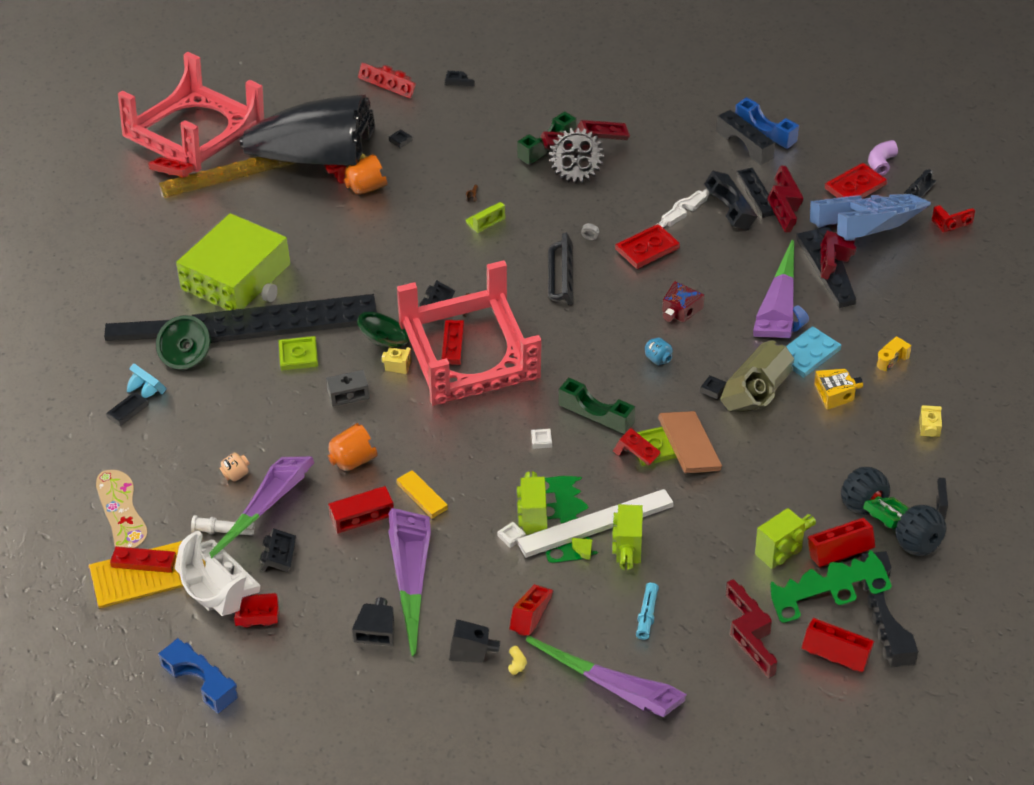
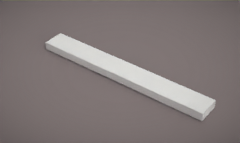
M662 489L621 504L643 505V517L672 508L674 502L666 490ZM618 505L517 539V544L525 558L570 543L572 538H585L611 529L613 526H617L613 525L614 512L618 513Z

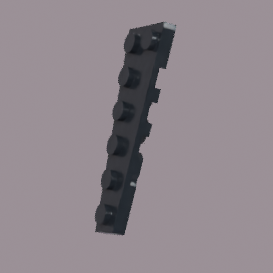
M830 227L797 233L796 239L838 308L855 305L856 297L843 261L835 259V272L830 274L828 280L821 278V242L827 230L831 231Z

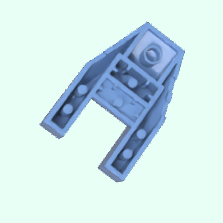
M912 194L889 195V197L871 195V198L862 199V196H849L811 201L810 222L820 228L827 227L830 224H838L837 235L844 237L845 240H855L856 237H863L899 227L929 207L931 202Z

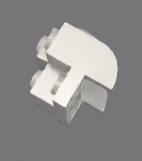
M200 531L193 532L180 544L175 570L180 574L184 588L190 596L208 611L215 609L221 616L239 611L242 597L258 593L261 585L224 549L211 559L210 551L217 543L213 539L201 542L203 534ZM202 558L206 561V566H204Z

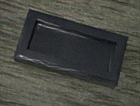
M133 392L106 413L107 418L121 426L148 406V400Z

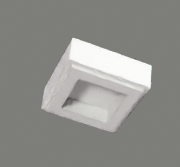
M550 429L531 430L533 449L552 448Z
M512 522L497 531V536L511 548L517 544V539L525 537L526 533Z

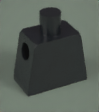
M378 597L375 599L374 604L366 603L362 606L352 627L354 643L394 646V611L392 606L387 605L388 601L385 598Z
M456 619L449 661L484 662L486 652L499 653L500 641L488 639V627Z

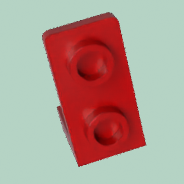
M938 205L933 208L932 221L944 233L972 224L975 210L971 208L949 215L947 211Z
M632 428L619 439L613 450L618 456L623 451L628 452L630 450L647 465H651L661 453Z

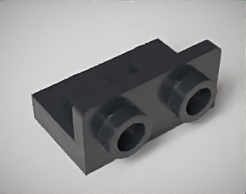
M436 280L433 286H428L425 292L427 297L422 299L419 307L452 299L456 290Z
M275 528L272 529L269 535L266 534L262 543L265 549L259 558V562L262 563L260 570L265 572L266 568L271 566L288 572L291 567L296 535Z

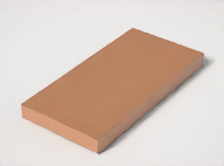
M695 411L659 414L658 419L684 473L721 471L722 464Z

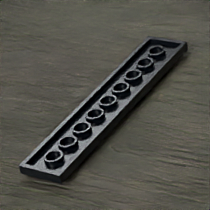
M374 294L199 313L192 314V316L198 318L206 325L210 333L211 343L355 327L358 326L357 319L361 313H377Z

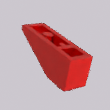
M534 584L513 606L509 630L516 631L519 635H530L537 627L554 590Z

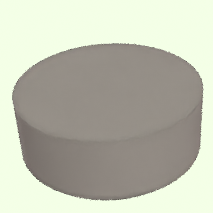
M585 224L582 227L581 235L587 240H596L600 231L593 224Z
M267 283L262 289V298L264 301L273 302L277 296V287L274 284Z

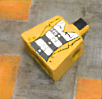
M846 369L819 370L815 372L814 385L826 410L853 401L855 390L863 388V381L861 377L851 378Z

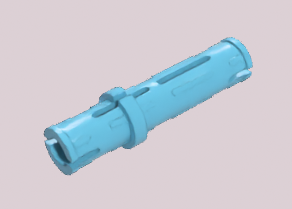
M652 582L646 584L641 613L638 614L637 618L639 624L636 637L641 640L649 638L650 628L655 619L653 613L659 586Z

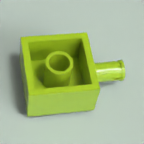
M530 471L526 472L524 478H520L521 486H517V498H521L518 499L517 510L518 514H522L518 515L519 527H523L526 535L548 529L545 476L538 477L537 473L532 471V477H530Z
M618 504V513L614 512L613 525L617 526H613V541L617 542H613L612 554H616V563H620L619 566L623 570H625V563H627V570L633 568V563L641 564L643 505Z
M789 508L785 509L757 528L755 555L771 569L782 565L789 557L797 555L802 550L804 532L816 525L815 518L811 517V514H807L801 519Z

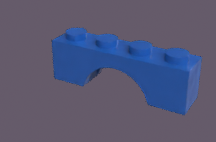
M747 97L736 104L735 113L780 146L788 149L798 141V124L787 118L780 123L771 122L762 113L760 105Z
M177 638L158 653L161 667L173 677L194 675L204 680L201 688L203 701L216 713L219 714L238 698L236 683L231 678H226L222 675L218 667L211 666L202 654L198 655L194 652L189 643H183Z

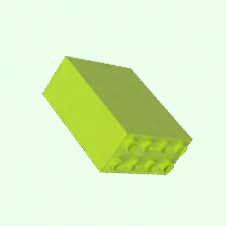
M229 213L176 262L182 290L226 310L244 309L262 292L263 287L267 283H271L290 265L287 237Z

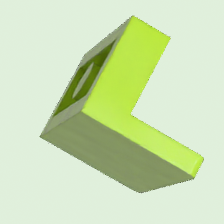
M499 202L466 219V224L479 233L505 219V205Z

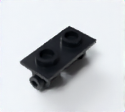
M931 169L924 170L923 175L921 174L904 194H912L922 198L937 182L932 179L933 171Z

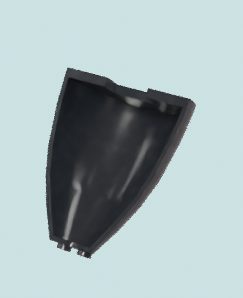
M366 95L341 96L306 102L285 109L244 131V137H240V146L243 147V153L281 161L356 165L363 153L362 140H369L375 129L373 109H370V99Z

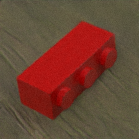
M386 486L328 503L331 521L337 534L389 518V512L394 508V503Z
M864 517L807 536L810 558L819 567L876 548L873 526Z
M813 618L807 627L801 649L808 651L810 654L824 657L831 662L845 665L852 670L863 672L869 661L875 641Z

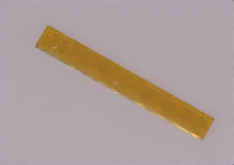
M264 157L249 158L240 162L190 174L184 178L179 177L160 182L159 186L163 197L167 198L295 164V162Z

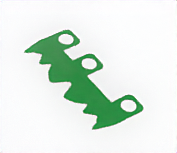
M556 476L545 478V482L549 483L546 493H555L556 498L555 503L546 504L547 507H552L555 510L552 516H547V520L560 518V522L563 524L577 519V514L589 508L583 500L574 497L581 490L572 485L575 484V481L581 480L582 477ZM572 542L546 551L547 560L551 563L583 559L580 557V554L573 550ZM553 549H560L563 551V556L559 559H554L550 556V552ZM591 550V556L599 553Z
M871 550L868 552L869 557L865 562L853 559L851 567L843 563L831 562L828 566L826 577L821 576L813 569H809L802 575L799 583L789 579L784 588L777 586L772 581L770 583L771 599L778 618L783 623L798 619L801 616L796 603L798 600L831 590L836 604L842 605L856 600L857 595L852 586L854 582L865 579L870 592L873 594L891 589L892 585L882 562ZM877 578H882L886 581V585L882 589H875L872 586V582ZM842 589H847L851 592V597L847 600H840L837 596L838 592ZM786 607H792L795 610V615L791 618H785L782 616V610Z

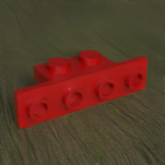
M361 62L358 74L359 79L407 98H412L416 84L410 81L411 77L405 75L406 73L403 71H394L392 67L387 65L374 67Z

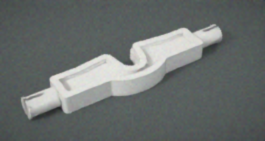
M708 189L704 191L698 190L688 198L677 201L673 205V209L664 214L662 221L658 224L663 228L665 226H673L686 218L687 211L685 209L694 212L704 204L710 192Z

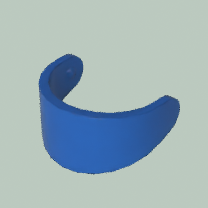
M799 305L793 308L798 322L793 321L792 332L798 331L809 322V315Z

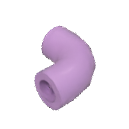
M890 140L880 143L869 153L868 163L870 168L881 176L885 175L890 169L886 159L898 155L896 142Z

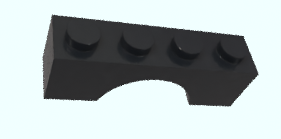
M732 110L717 116V133L727 140L734 136L739 137L745 143L749 156L760 165L774 159L775 142Z
M713 170L704 185L711 195L719 198L729 207V211L725 216L731 225L749 230L758 216L729 174Z

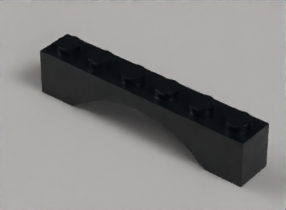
M887 551L874 552L882 562L890 579L892 567ZM862 554L861 561L865 562L869 554ZM877 578L872 582V586L875 589H882L886 585V581L882 578ZM864 579L862 581L863 589L868 593V606L873 609L874 625H878V639L880 642H883V655L885 659H888L890 668L916 665L918 649L913 634L904 629L889 612L884 598V591L877 594L871 593Z

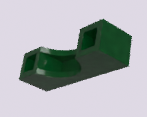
M564 111L553 118L547 132L564 133L563 131L565 130L567 133H570V128L574 132L577 128V118ZM528 134L517 141V158L528 165L552 151L551 149H545L541 137L535 138Z
M569 377L559 388V406L623 434L635 423L634 405L620 399L614 404L602 403L589 393L585 384Z

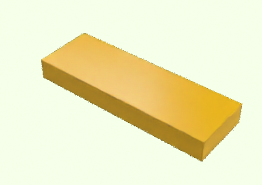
M413 470L396 479L397 485L431 519L448 510V505Z

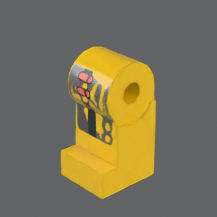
M896 336L878 352L877 367L882 371H889L898 360L903 359L906 361L910 357L912 345Z

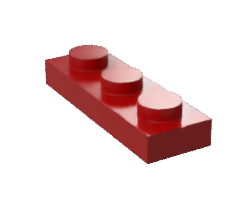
M159 157L148 163L151 170L168 173V175H176L180 178L187 177L190 173L196 171L194 164L165 157Z
M445 320L442 359L447 358L449 365H461L464 320Z
M115 546L110 564L112 568L172 573L176 552Z

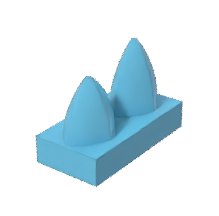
M133 363L129 368L133 374L129 379L127 392L134 391L143 384L141 396L144 398L154 395L157 391L163 394L167 390L159 380Z

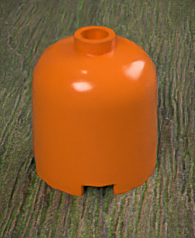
M372 154L359 160L356 165H349L345 172L346 179H344L347 189L351 188L354 193L362 195L387 186L386 176L382 177L380 170L383 168L376 155Z
M356 423L330 440L328 444L330 454L327 457L332 466L337 465L343 471H350L376 458L378 453L376 447L371 448L368 442L371 437L366 429L359 425V423Z

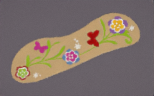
M102 471L97 476L96 488L112 529L114 544L117 547L135 548L145 540L148 531L144 521L133 506V482L122 471Z

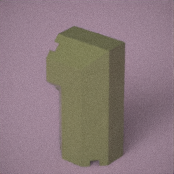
M773 340L762 343L729 378L720 398L728 411H751L765 407L775 397L774 391L793 371L794 357L786 346L782 344L777 346Z

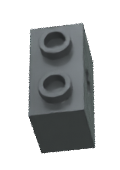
M363 370L326 378L327 391L332 407L370 399L368 383Z

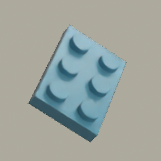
M813 326L786 346L794 357L793 371L803 378L841 350L840 343Z

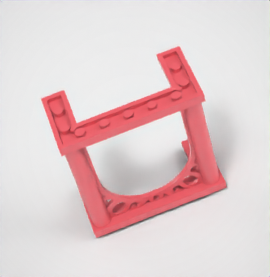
M187 52L183 54L185 70L182 79L174 92L165 100L137 116L135 96L121 91L118 93L122 135L169 159L194 164L195 172L201 170L202 162L244 136V131L264 120L263 86L251 80L245 83L247 106L203 86L200 57ZM189 107H206L217 110L224 114L229 122L225 131L201 147L199 145L198 126L186 120L180 123L182 146L147 130L148 127L169 114Z
M505 260L487 264V290L418 307V293L415 282L397 286L399 325L401 329L406 330L428 384L432 406L541 378V338L539 335L524 339L507 302V265ZM491 307L507 342V352L498 365L482 373L462 374L449 370L447 358L442 360L436 359L422 324ZM512 363L516 366L507 368L505 364ZM450 378H457V381L450 382Z

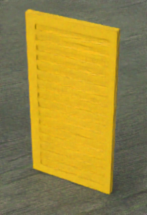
M182 541L152 548L151 550L176 552L177 560L178 549ZM111 559L89 564L99 609L184 587L180 574L175 570L176 560L172 573L112 568L110 564Z

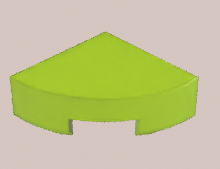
M572 538L573 550L580 554V557L590 560L592 539Z

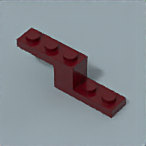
M581 120L577 126L580 132L584 128L587 134L592 132V138L597 136L599 139L628 140L630 137L625 123ZM543 131L541 138L545 149L555 146L553 140L559 141L558 134L563 137L564 133ZM567 144L564 149L570 150L573 145ZM585 144L581 149L586 151L590 148V145Z
M780 165L774 178L777 185H773L767 200L784 232L791 233L797 222L794 212L798 211L804 198L787 166Z
M827 230L821 242V278L828 280L830 274L835 272V259L848 262L851 256L855 255L857 249L855 246L856 238L855 240H845L844 237L837 235V233Z
M732 579L726 584V596L743 616L731 621L730 635L768 678L776 675L778 662L774 654L769 653L761 641L762 638L771 633V617L761 610L757 601L746 593L742 585H739Z

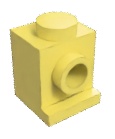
M389 347L387 352H383L382 363H384L385 371L407 374L412 362L411 348L407 347L406 350Z
M921 406L919 417L920 436L940 437L942 429L941 406Z

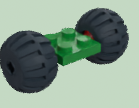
M873 467L857 468L847 476L848 478L845 479L841 488V498L848 510L860 513L861 515H868L870 513L872 517L881 520L886 527L896 528V537L900 546L906 552L913 555H928L940 546L942 540H944L947 527L944 517L936 508L928 505H915L909 508L896 498L889 497L890 484L888 479L880 470Z

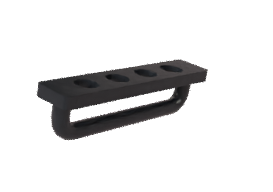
M566 232L562 233V241L553 243L548 250V297L552 301L565 300L567 305H572L573 243ZM562 248V293L555 294V251Z

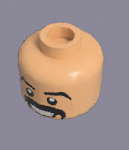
M234 452L221 461L219 469L227 481L236 482L248 474L249 469L247 466L250 463L244 454L240 456Z

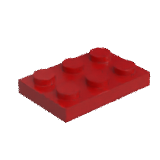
M861 163L826 182L825 189L837 198L862 196L864 198L886 186L887 179L866 164Z
M657 224L617 243L615 250L638 269L679 249L680 242L662 226Z

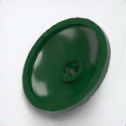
M364 312L357 319L360 331L377 346L399 348L407 345L409 342L406 330L401 329L399 322L391 317L376 312Z
M181 315L170 319L162 326L157 335L156 351L159 358L168 367L176 370H186L195 367L206 357L211 343L209 330L201 320L190 315ZM190 344V347L185 349L186 345Z

